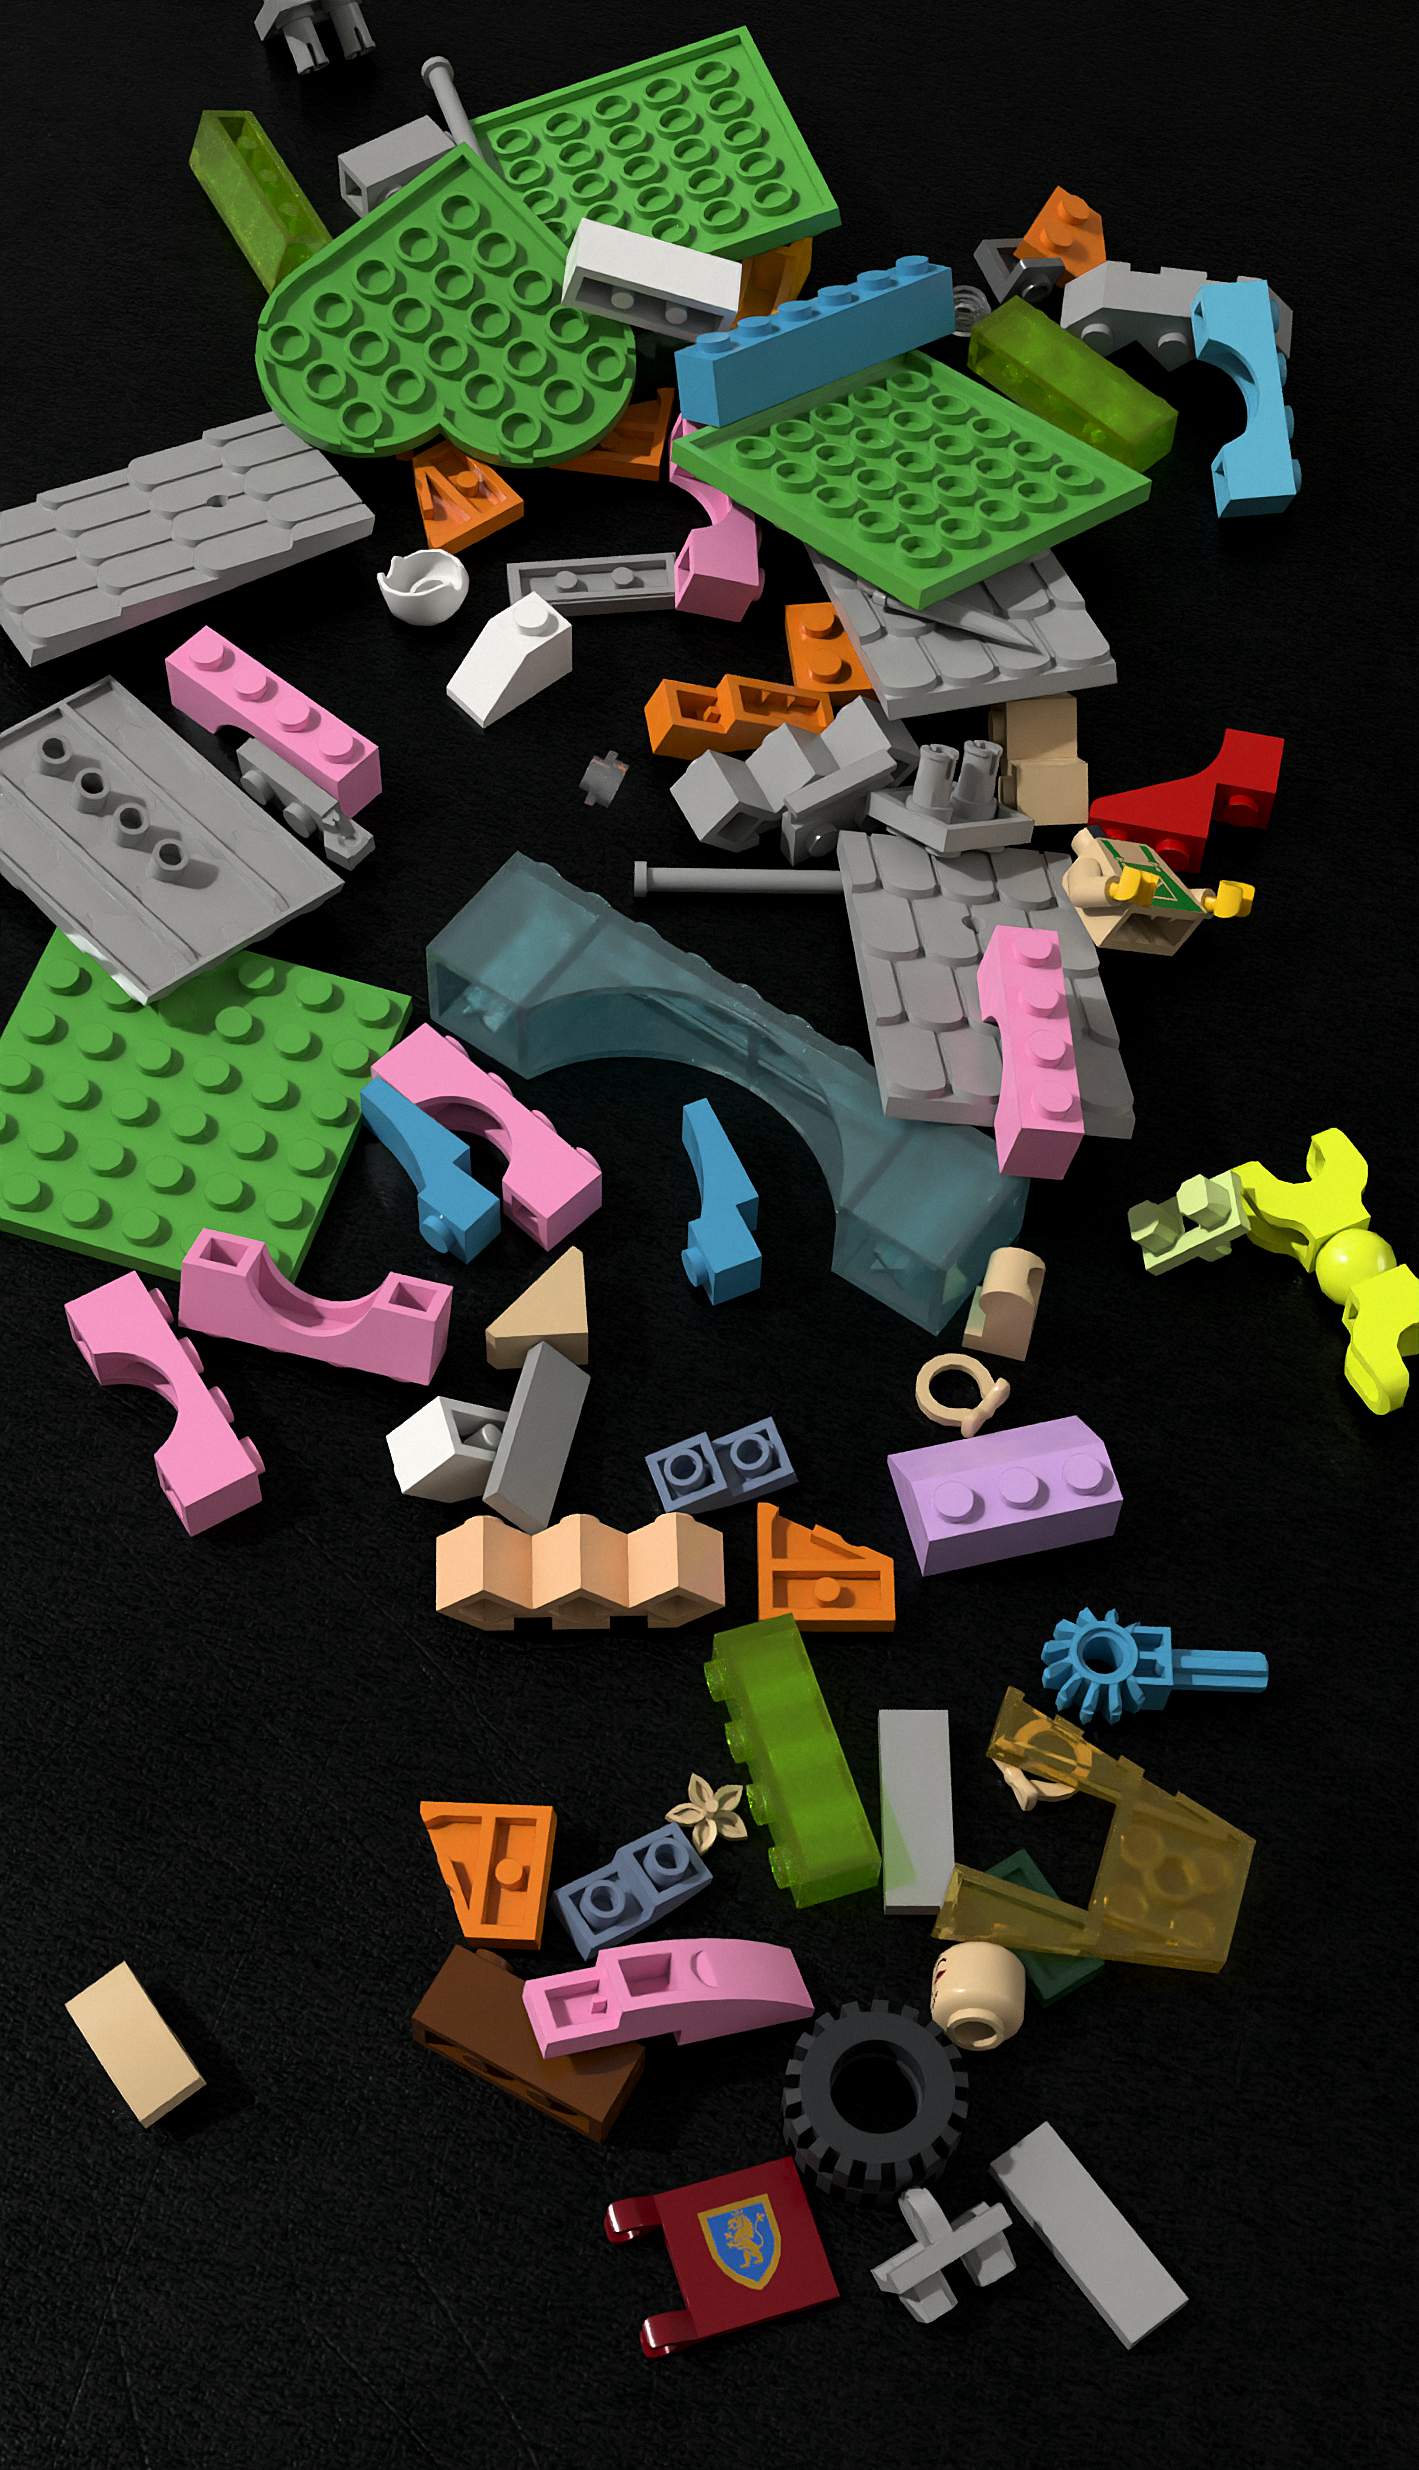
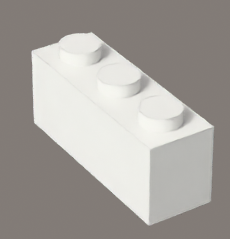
M582 217L566 259L561 305L696 343V338L702 334L728 332L738 313L742 264Z

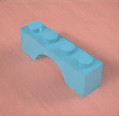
M1267 280L1201 285L1190 305L1196 357L1198 360L1219 367L1233 378L1244 395L1248 415L1245 432L1235 440L1224 445L1211 464L1218 518L1283 513L1296 493L1300 491L1301 468L1297 459H1291L1289 440L1293 437L1294 417L1291 407L1289 405L1284 406L1281 386H1284L1286 382L1287 367L1284 354L1282 352L1277 353L1274 334L1277 333L1279 328L1277 301L1269 299Z

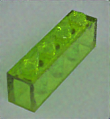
M203 110L189 166L271 296L278 285L289 274L331 243L333 238L252 111Z
M1018 295L1012 297L972 327L967 367L1027 411L1140 474L1171 451L1178 411L1171 407L1163 398L1150 392L1132 379L1123 369L1114 366L1088 347L1083 340L1074 337L1049 319L1044 312L1034 308Z
M792 1612L714 1634L712 1661L704 1663L707 1684L715 1702L725 1700L732 1722L725 1723L727 1741L734 1761L736 1763L746 1761L754 1783L746 1786L748 1801L756 1824L760 1826L768 1823L776 1845L768 1849V1854L778 1887L780 1889L790 1887L797 1909H801L877 1886L882 1859Z

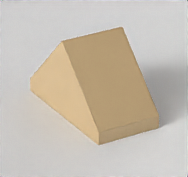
M572 1246L485 1330L488 1363L496 1369L523 1368L528 1350L538 1343L545 1341L575 1365L588 1364L583 1253Z

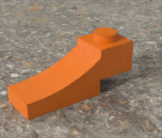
M725 674L716 688L663 679L644 707L653 754L691 761L701 757L708 749L718 753L758 749L765 737L778 729L784 722L820 735L835 720L829 693L731 674Z

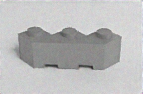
M1106 261L1065 284L1060 332L1094 363L1137 340L1170 372L1197 358L1190 305L1201 285L1228 282L1207 280V272L1161 267L1160 274L1130 271L1131 263ZM1238 276L1237 282L1262 280L1261 278ZM1268 286L1269 299H1275L1279 308V328L1277 333L1274 334L1277 353L1282 352L1285 360L1290 358L1293 311Z
M859 695L852 703H849L839 711L836 719L820 735L784 722L778 729L765 737L762 745L745 762L708 749L701 757L695 759L688 766L685 774L670 788V791L699 841L738 853L759 845L760 837L758 834L782 826V814L788 811V808L783 803L784 796L882 748L897 763V769L890 772V775L895 780V787H898L919 766L921 754L920 749L901 719L889 721L881 703Z

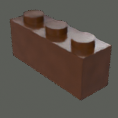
M456 1944L411 2017L414 2041L602 2145L645 2070V2047L638 2044L639 2039L543 2059L522 1999L525 1981L514 1976L513 1967L497 1954L486 1949H478L474 1954Z

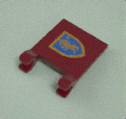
M792 2156L654 2196L620 2200L612 2203L607 2209L604 2227L612 2244H625L661 2228L687 2309L658 2314L649 2317L643 2323V2330L640 2332L639 2339L643 2352L648 2359L662 2358L695 2343L837 2301L840 2297Z

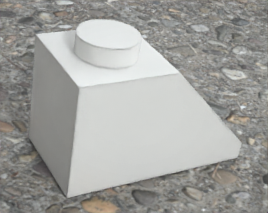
M533 591L488 621L447 685V695L480 726L486 728L572 671V625Z
M441 1396L436 1397L386 1436L394 1463V1472L399 1481L402 1494L446 1503L484 1495L509 1412Z

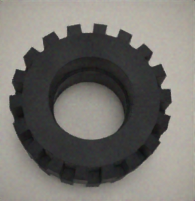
M873 1999L870 2012H861L858 2002H851L842 2005L840 2018L834 2020L828 2012L815 2021L812 2036L804 2032L796 2043L793 2060L789 2059L785 2075L781 2117H784L783 2135L787 2148L792 2146L796 2148L794 2162L803 2174H806L811 2169L818 2174L816 2181L818 2188L830 2194L835 2185L846 2189L844 2201L857 2205L860 2204L862 2193L874 2194L875 2206L891 2205L893 2195L896 2192L904 2191L914 2184L922 2189L923 2182L927 2179L934 2184L944 2173L947 2160L953 2159L969 2103H966L969 2091L967 2072H959L962 2056L955 2043L946 2047L941 2044L944 2029L934 2020L925 2028L917 2024L919 2010L904 2004L901 2015L889 2013L888 2000ZM865 2072L884 2074L895 2079L906 2088L915 2103L917 2115L908 2125L897 2131L886 2134L867 2133L851 2126L840 2116L832 2102L831 2092L840 2082L852 2075Z

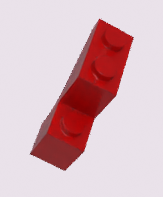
M1226 728L1222 748L1216 759L1205 770L1191 777L1098 798L1091 805L1087 827L1099 825L1107 836L1113 840L1146 844L1160 856L1173 872L1183 871L1199 874L1210 820L1226 822L1238 827L1248 826L1267 829L1276 794L1284 739Z

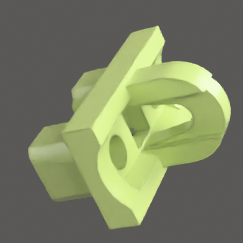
M1231 1170L1210 1180L1199 1174L1183 1182L1176 1193L1177 1196L1159 1205L1146 1200L1130 1208L1128 1219L1131 1236L1135 1242L1142 1246L1145 1269L1157 1276L1197 1256L1208 1262H1213L1230 1254L1232 1251L1230 1241L1251 1231L1250 1222L1244 1212L1240 1198L1242 1188L1241 1176ZM1182 1217H1188L1198 1223L1199 1226L1185 1233Z

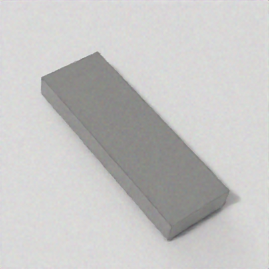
M676 552L507 564L510 606L535 591L562 617L676 609L674 564L677 560Z
M545 1341L538 1343L528 1350L482 1501L531 1536L547 1529L591 1379L587 1373Z
M879 1710L878 1741L884 1915H954L956 1910L948 1710Z
M1047 2121L990 2163L989 2174L1128 2350L1186 2305L1189 2298Z

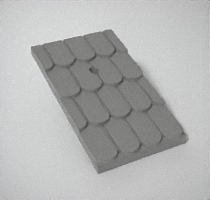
M273 411L203 431V436L200 440L135 458L129 463L128 468L37 494L36 502L0 512V625L31 668L371 535L375 515L365 504H362V500L341 476H338L339 473L318 449L316 450L315 446L305 442L291 432Z
M802 541L889 721L1117 683L1116 662L1110 655V646L1085 610V600L1052 553L1051 547L951 595V597L1016 625L1034 646L1032 647L1002 641L898 609L872 603L873 595L857 589L858 576L855 572L832 558L818 553L815 548Z
M111 675L0 733V873L14 888L23 891L83 954L87 952L133 1000L141 1002L144 1006L167 997L180 985L204 971L218 967L231 955L254 942L269 937L277 928L299 915L315 910L328 898L339 893L345 883Z
M840 830L836 851L884 1118L994 1127L1002 1082V1039L998 1023L982 1021L977 971L996 925L1058 931L1084 1123V1135L1131 1139L1136 1119L1132 1108L1134 1097L1118 1049L1120 1038L1098 972L1100 961L1089 932L1062 886L1063 876L1073 864L1070 854L1044 851V854H1039L1037 850L1005 847L1004 851L999 853L973 849L962 851L961 856L957 858H945L930 854L925 850L926 844L915 838L874 833L871 836H867L864 832Z

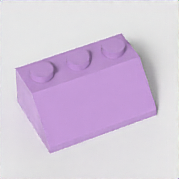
M1077 1416L888 1455L887 1459L923 1577L1113 1536L1123 1503V1497L1104 1442Z

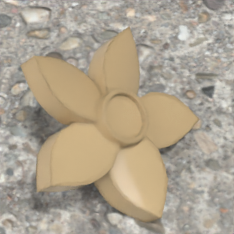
M692 1773L688 1787V1794L692 1803L676 1806L666 1814L665 1819L671 1823L675 1821L680 1827L695 1826L692 1834V1845L699 1857L712 1847L717 1835L728 1841L746 1840L747 1832L744 1823L733 1812L739 1805L743 1786L726 1785L718 1789L713 1796V1791L709 1784L701 1777Z

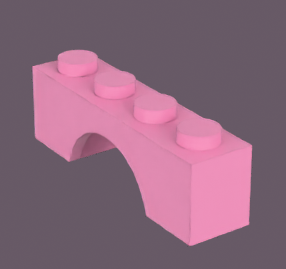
M680 413L668 438L669 480L692 494L703 505L713 525L692 529L674 564L675 607L679 611L740 623L751 601L757 602L760 599L764 587L765 571L763 568L758 567L757 556L762 540V527L755 524L754 511L737 504L733 498L708 483L696 479L693 474L671 461L672 442L709 426L683 419Z
M207 625L165 659L173 706L212 734L218 732L226 724L245 730L338 800L340 811L349 818L355 816L382 792L378 746Z
M996 925L978 968L977 982L982 1021L998 1023L1002 1039V1082L994 1120L1000 1175L1063 1180L1085 1131L1058 931Z
M424 1023L371 1066L372 1080L378 1076L447 1130H461L480 1135L491 1141L503 1152L510 1163L502 1179L504 1214L546 1251L552 1249L602 1206V1172L596 1160L586 1150L582 1148L574 1149L559 1137L553 1124L544 1114L537 1110L530 1112L513 1097L510 1088L498 1075L494 1073L486 1074L471 1062L465 1049L454 1038L450 1036L443 1038L427 1023Z
M203 1228L182 1261L178 1326L201 1331L211 1337L235 1339L264 1346L274 1352H289L326 1361L336 1367H352L389 1376L399 1382H414L428 1386L446 1351L453 1286L390 1272L378 1289L363 1298L342 1302L324 1300L305 1293L289 1282L274 1264L266 1242Z
M133 1271L64 1305L72 1337L101 1386L113 1384L143 1386L161 1394L177 1410L178 1417L175 1427L168 1440L154 1455L160 1485L191 1537L262 1501L258 1475L265 1472L263 1461L251 1439L246 1436L238 1440L229 1426L230 1423L234 1422V1416L221 1390L217 1386L208 1390L198 1375L204 1372V1368L192 1342L188 1337L177 1340L168 1326L174 1323V1319L165 1298L158 1288L148 1292L136 1271Z

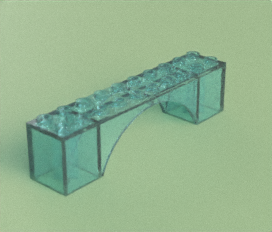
M517 851L426 947L430 1018L527 1080L551 1069L580 1061L624 1056L652 1057L704 1068L731 1079L771 1104L805 1139L827 1179L836 1217L831 1271L936 1337L984 1278L993 1251L1008 1247L1021 1231L1031 1177L1000 1175L997 1145L994 1139L971 1125L884 1118L876 1068L868 1064L857 1051L847 1046H839L815 1032L811 1025L803 1018L793 1014L787 1015L764 1001L758 992L750 986L742 983L736 984L716 972L699 955L685 953L665 941L651 926L642 922L636 923L611 908L609 903L600 895L593 892L586 893L563 879L552 866L546 863H537Z

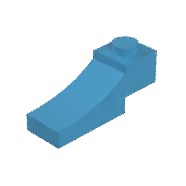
M376 1076L360 1091L363 1126L395 1155L419 1192L417 1195L419 1229L425 1240L439 1252L446 1253L450 1251L467 1265L501 1233L500 1199L471 1177L470 1146Z
M707 1098L683 1106L682 1141L690 1156L697 1177L702 1211L699 1219L689 1222L688 1249L683 1250L681 1255L685 1271L691 1283L695 1287L703 1285L714 1306L760 1288L762 1254L750 1233L757 1228L759 1196Z

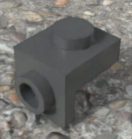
M1023 238L983 240L973 254L1000 304H1035L1042 302L1051 293L1053 285L1066 268L1061 258L1020 260L1013 254Z

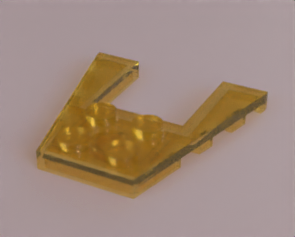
M1009 1686L1002 1700L986 1756L1116 1804L1088 1910L1086 1911L956 1863L949 1875L931 1936L938 1939L962 1942H989L1002 1947L1219 1973L1227 1960L1256 1840L1178 1791L1176 1796L1173 1797L1143 1778V1768L1122 1755L1118 1761L1083 1740L1081 1738L1084 1734L1083 1730L1059 1715H1056L1053 1721L1023 1702L1022 1699L1025 1695L1023 1692Z

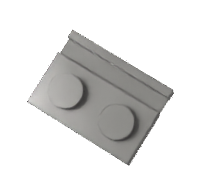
M884 748L784 796L783 803L788 808V811L782 814L780 851L792 866L811 857H821L829 853L838 844L840 830L871 832L883 824V822L865 814L864 810L868 790L895 787V780L890 775V772L897 769V763Z

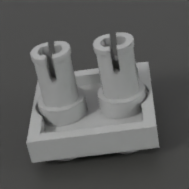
M265 0L264 6L254 21L261 41L285 35L299 75L309 74V68H312L313 72L329 64L328 57L325 56L314 24L329 19L332 20L346 60L356 58L357 52L362 56L376 48L359 8L362 0Z
M985 740L965 742V752L958 782H953L956 761L959 759V751L941 744L922 745L915 785L868 790L864 810L865 814L887 824L886 830L889 833L901 837L915 838L926 844L925 850L927 852L945 858L960 857L961 852L964 850L977 849L984 852L999 853L1003 852L1007 845L1031 843L1035 823L1034 819L999 803L993 797L1003 748L998 744Z

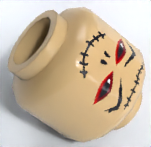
M973 1938L952 1946L940 1954L934 1966L930 2006L932 2019L944 2029V2035L948 2036L952 2043L961 2048L972 2051L994 2049L1015 2035L1024 2020L1026 1990L1024 1965L1013 1952L990 1939Z

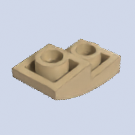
M125 1961L65 2004L104 2069L145 2128H148L207 2084L182 2043L164 2021L138 1977Z

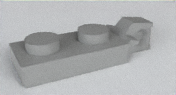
M250 738L236 751L243 775L240 781L246 792L258 803L265 805L270 802L282 811L287 823L301 836L307 838L312 834L323 842L329 860L352 871L357 864L375 849L373 835L340 811L338 800L258 739Z

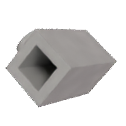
M426 115L339 155L341 197L362 219L456 147L453 136L447 131L443 132Z

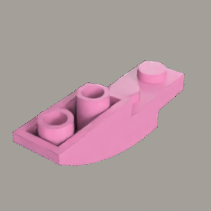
M678 1939L599 1950L595 1967L528 1980L525 1982L522 1995L543 2059L673 2032L677 2045H683L812 2017L815 2009L791 1949L740 1939Z

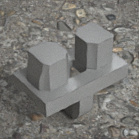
M914 2184L901 2192L898 2203L917 2242L871 2270V2273L881 2291L896 2293L918 2322H932L951 2310L958 2303L940 2270L944 2266L960 2257L975 2285L982 2287L998 2280L1016 2268L1008 2241L1002 2232L1004 2228L1012 2224V2221L1002 2203L989 2207L985 2202H979L948 2222L931 2193L926 2188L921 2189L918 2185Z

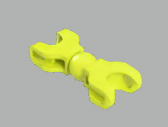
M1331 1128L1311 1136L1312 1142L1306 1158V1169L1312 1179L1310 1182L1292 1184L1278 1180L1258 1161H1250L1230 1170L1241 1176L1242 1188L1240 1198L1244 1212L1250 1222L1251 1231L1246 1233L1251 1242L1273 1253L1288 1254L1298 1259L1308 1273L1316 1271L1322 1292L1334 1303L1345 1306L1342 1322L1351 1334V1343L1348 1346L1345 1358V1376L1365 1404L1375 1414L1384 1415L1404 1406L1403 1402L1409 1387V1372L1402 1361V1357L1419 1354V1279L1415 1277L1406 1264L1397 1267L1391 1245L1377 1233L1368 1231L1371 1216L1362 1204V1195L1365 1192L1368 1177V1165L1347 1136L1339 1129Z

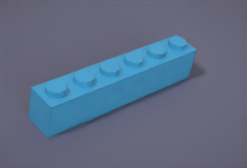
M925 256L902 257L896 260V267L886 271L874 270L863 272L857 276V282L847 286L835 285L824 287L818 291V297L811 300L786 302L778 306L777 313L767 317L753 316L739 320L737 322L738 328L728 332H711L698 336L696 344L674 352L682 418L715 427H722L956 332L951 267L930 264Z

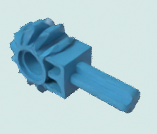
M1088 1607L1079 1612L1076 1624L1062 1619L1055 1627L1053 1634L1055 1640L1045 1643L1041 1655L1043 1663L1049 1666L1044 1670L1042 1676L1044 1688L1060 1690L1055 1702L1058 1711L1067 1709L1074 1704L1081 1707L1079 1716L1083 1725L1091 1721L1095 1711H1100L1106 1721L1112 1726L1119 1721L1122 1708L1134 1714L1139 1710H1164L1171 1690L1261 1693L1266 1690L1269 1675L1268 1661L1265 1655L1260 1652L1171 1649L1170 1627L1141 1626L1140 1622L1123 1628L1117 1625L1119 1618L1115 1608L1107 1612L1104 1621H1098ZM1100 1659L1106 1662L1113 1669V1672L1109 1674L1097 1673L1085 1664V1660Z

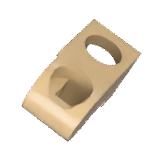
M1013 1247L999 1248L993 1251L988 1262L983 1285L976 1286L962 1347L1025 1361L1046 1271L1045 1263L1040 1257L1032 1252Z

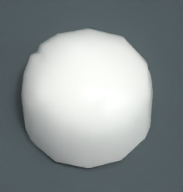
M442 549L419 550L404 558L394 556L391 560L388 575L385 576L384 573L377 574L381 592L392 614L415 626H434L447 620L459 609L469 588L468 573L461 561Z

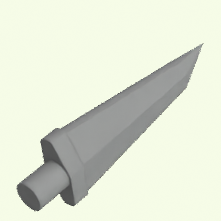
M858 577L857 589L873 595L872 603L898 609L1002 641L1034 647L1016 625L954 597L949 596L917 611L912 607L902 604L898 598L873 583Z

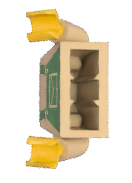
M1091 825L1082 829L1072 840L1071 847L1078 858L1064 874L1062 886L1097 947L1173 956L1203 919H1210L1214 915L1221 918H1231L1233 916L1246 917L1251 911L1255 887L1252 885L1222 880L1219 884L1217 897L1212 889H1187L1152 848L1146 844L1110 839L1099 825Z

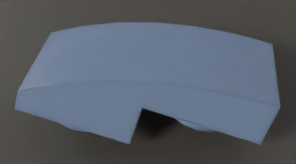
M772 1416L714 1441H710L707 1433L703 1432L645 1457L666 1513L678 1512L692 1515L754 1499L799 1482Z
M674 1821L619 1848L612 1863L554 1891L548 1905L584 1960L588 1961L597 1956L599 1950L610 1949L673 1911L709 1885L713 1876Z

